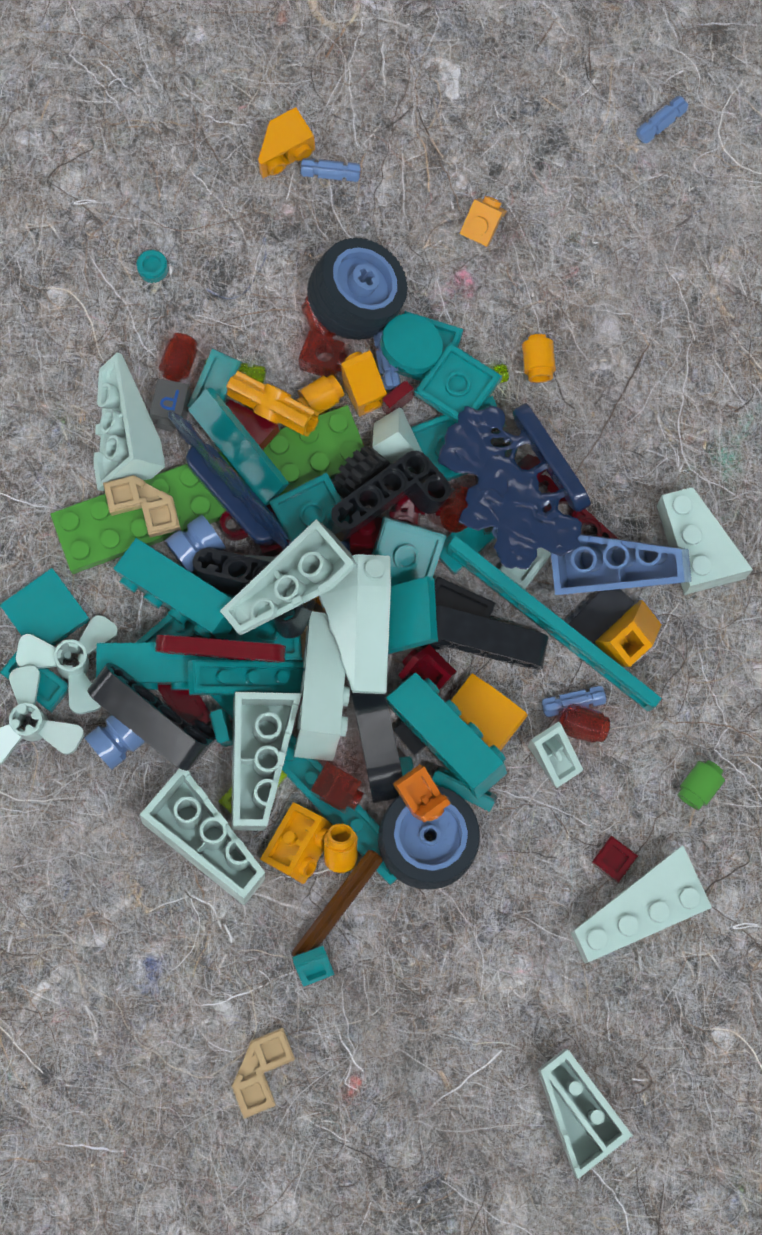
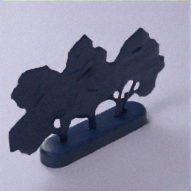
M524 403L513 410L514 421L521 431L519 436L509 434L503 430L505 413L500 407L490 405L478 411L466 406L463 411L459 412L458 422L447 428V433L444 436L445 444L441 447L438 462L451 471L462 474H474L478 478V484L470 487L467 491L466 501L468 507L463 509L459 523L478 531L491 526L498 528L497 541L494 548L502 565L510 569L515 567L525 570L529 569L531 563L537 557L538 548H543L558 556H563L579 548L580 542L578 537L581 534L582 523L575 517L562 514L558 510L559 500L564 497L574 511L580 512L591 505L589 496L530 406ZM498 428L500 433L494 434L491 433V430ZM492 438H504L505 443L510 441L511 444L505 447H496L491 444L490 440ZM524 444L530 445L541 462L529 470L520 468L515 461L517 447ZM511 449L512 453L510 456L505 457V451ZM546 469L559 490L553 493H541L539 491L537 474ZM550 503L551 510L543 512L542 508Z
M168 411V418L174 424L180 436L187 444L192 446L188 450L186 461L193 475L252 541L261 546H268L276 542L283 550L290 545L286 541L288 535L283 530L276 516L211 445L206 444L190 421L173 411Z

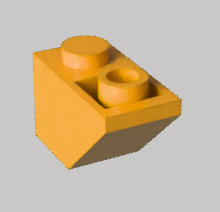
M296 107L269 121L258 158L262 178L281 173L287 165L295 161H302L303 158H308L315 151L314 135Z
M370 350L364 353L355 352L349 355L345 362L341 363L342 382L358 416L361 417L382 407V398L387 395Z
M639 600L603 633L595 643L619 665L631 667L654 645L662 624L645 602Z

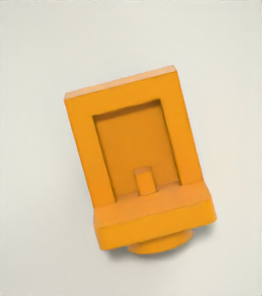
M485 195L484 199H474L459 234L488 247L501 218L505 217L507 210L500 207L502 202Z

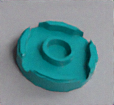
M400 314L389 321L383 329L380 347L383 356L390 365L396 369L397 367L404 369L405 373L420 374L430 370L442 355L443 342L436 327L424 317L414 314Z

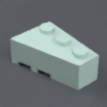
M693 487L661 496L657 509L669 546L689 550L692 582L681 583L684 595L747 578L753 569Z
M563 1049L541 1066L538 1072L573 1175L579 1179L633 1135L568 1049Z

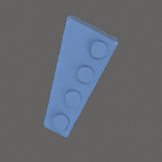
M580 534L578 537L580 542L579 548L563 556L551 553L555 595L692 582L689 550L685 548Z

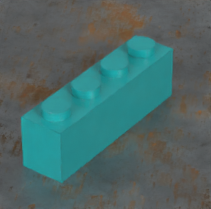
M135 538L113 568L121 577L119 583L133 593L137 589L145 594L143 598L157 609L161 605L168 608L170 611L167 614L182 625L188 621L195 626L192 630L200 637L224 640L233 628L220 611L232 598L139 539Z
M156 642L97 643L96 677L107 663H111L124 670L148 691L158 690V685L171 684V690H189L188 661L231 659L155 652Z
M415 672L386 697L390 709L478 800L507 774L504 764L506 758L495 745L488 747L482 740L484 737L482 732L472 722L466 724L459 717L462 713L451 700L448 699L444 702L437 695L440 691L428 677L423 680Z

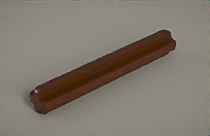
M373 850L366 852L291 953L293 957L318 948L383 862L379 854Z

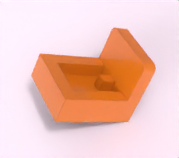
M420 764L393 783L412 816L422 822L437 819L444 813V808L451 803L446 796L440 793L426 768Z

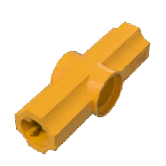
M237 371L230 378L226 386V395L254 409L253 412L276 424L281 423L308 437L315 430L319 422L318 416L320 412L291 398L292 395L269 383L264 384L243 372Z

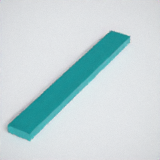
M455 536L449 543L447 548L448 555L643 709L650 712L658 705L662 699L658 694L465 542Z
M211 695L233 719L234 695ZM291 734L282 771L287 774L291 782L333 825L346 824L353 829L358 838L357 851L362 857L368 850H373L380 855L378 845L380 826L317 759L294 757L297 738ZM382 862L376 872L391 886L397 878L394 877L384 862Z

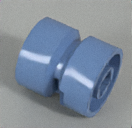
M202 514L187 525V532L178 530L164 540L181 566L189 572L195 570L193 557L201 549H225L222 540Z
M111 715L106 719L107 726H97L84 738L109 768L113 770L126 759L125 752L127 750L134 752L145 741Z

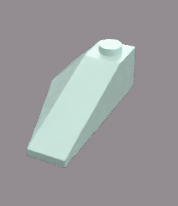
M116 353L99 369L97 405L102 407V417L100 424L96 425L95 435L100 436V452L94 453V470L97 490L105 491L103 486L105 482L132 475L142 480L152 479L165 468L160 437L123 355Z
M316 519L220 611L236 632L242 635L333 589L357 564L340 540Z
M356 554L352 557L357 566L333 589L319 595L322 608H325L330 622L329 628L332 636L334 635L341 654L340 659L352 693L386 694L391 595L390 556Z

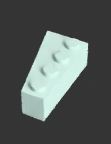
M312 611L307 623L303 660L305 671H303L300 692L303 699L300 702L297 720L299 734L295 744L294 757L333 761L340 736L346 737L348 717L342 716L343 706L348 707L350 687L344 686L345 677L347 676L340 659L341 654L334 635L332 636L329 628L330 622L327 614Z
M235 692L233 699L232 830L265 831L302 693Z
M179 768L141 812V822L242 905H245L265 881V871L240 838L236 836L222 814L217 811L203 789L192 778L190 772Z
M682 845L574 929L571 935L585 964L712 908Z

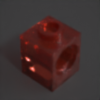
M309 331L298 358L300 370L321 377H328L332 374L336 378L338 372H342L341 363L345 362V359L349 356L345 353V342ZM322 353L333 355L329 361H320L317 358Z
M329 762L326 763L310 790L313 796L345 815L349 808L355 810L364 796V792L360 791L362 788L360 780Z

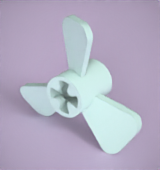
M97 615L90 620L79 641L74 639L64 640L57 647L31 634H25L18 643L16 662L19 667L33 665L38 669L57 667L59 674L68 680L69 707L71 711L75 714L98 711L102 706L94 701L87 692L92 684L86 676L90 666L88 655L96 651L97 643H108L113 640L118 634L117 626L106 617ZM71 653L79 654L77 658L78 666L62 665L63 659L67 661L72 659Z
M29 665L14 669L10 673L9 681L18 705L10 713L9 724L0 727V765L4 763L22 738L32 742L44 738L62 754L69 755L74 753L84 737L82 727L76 724L49 721L47 716L35 706L40 681V671L38 668ZM31 713V717L34 720H39L35 727L26 725L25 730L20 728L26 719L24 716Z

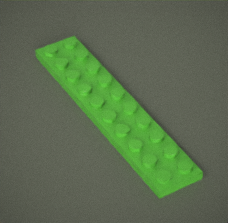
M348 405L319 415V422L315 430L308 437L286 427L281 429L263 450L290 483L279 496L326 472L330 480L334 479L335 475L341 472L338 470L340 466H345L347 463L345 460L348 456L352 458L353 452L356 450L360 452L361 448L364 447ZM221 451L218 452L223 457V459L240 476V474L236 471V469L232 466V464L228 461L224 454ZM187 464L157 474L152 479L144 480L152 487L173 497L181 527L180 531L187 532V525L201 514L211 524L219 521L222 514L226 511L193 475ZM106 494L50 514L72 574L122 557L135 538L148 546H152L166 540L175 533L171 532L150 538L142 508L111 516Z

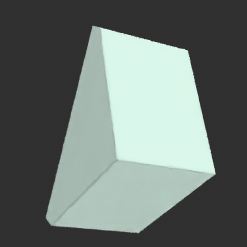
M398 408L376 421L373 427V448L387 459L390 464L410 451L422 452L402 408ZM407 467L410 472L415 471L413 468Z
M557 722L531 739L528 748L556 788L583 771L560 722Z

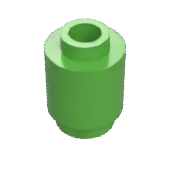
M707 760L706 763L698 761L681 783V790L677 794L678 797L687 805L699 811L702 806L708 805L725 782L722 776L724 771L710 760Z

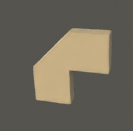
M135 475L103 483L111 516L142 508L150 538L181 530L172 496L159 491Z
M284 1028L250 1042L244 1060L232 1084L244 1119L276 1106L265 1072L296 1060Z

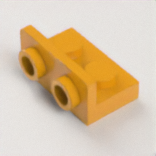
M292 802L260 860L290 876L297 882L305 884L307 879L316 870L317 862L324 851V836L333 824L324 817Z

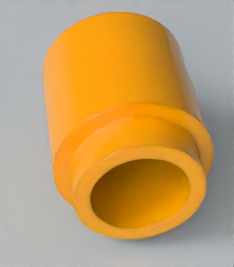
M545 334L530 335L528 340L522 343L524 373L528 375L529 382H548L553 379V373L556 371L553 340L547 338Z
M331 374L328 377L322 376L298 390L299 398L295 400L320 412V415L338 404L339 399L344 397V392L337 379Z
M333 825L324 836V862L326 867L333 872L345 873L352 870L357 864L358 838L349 825Z

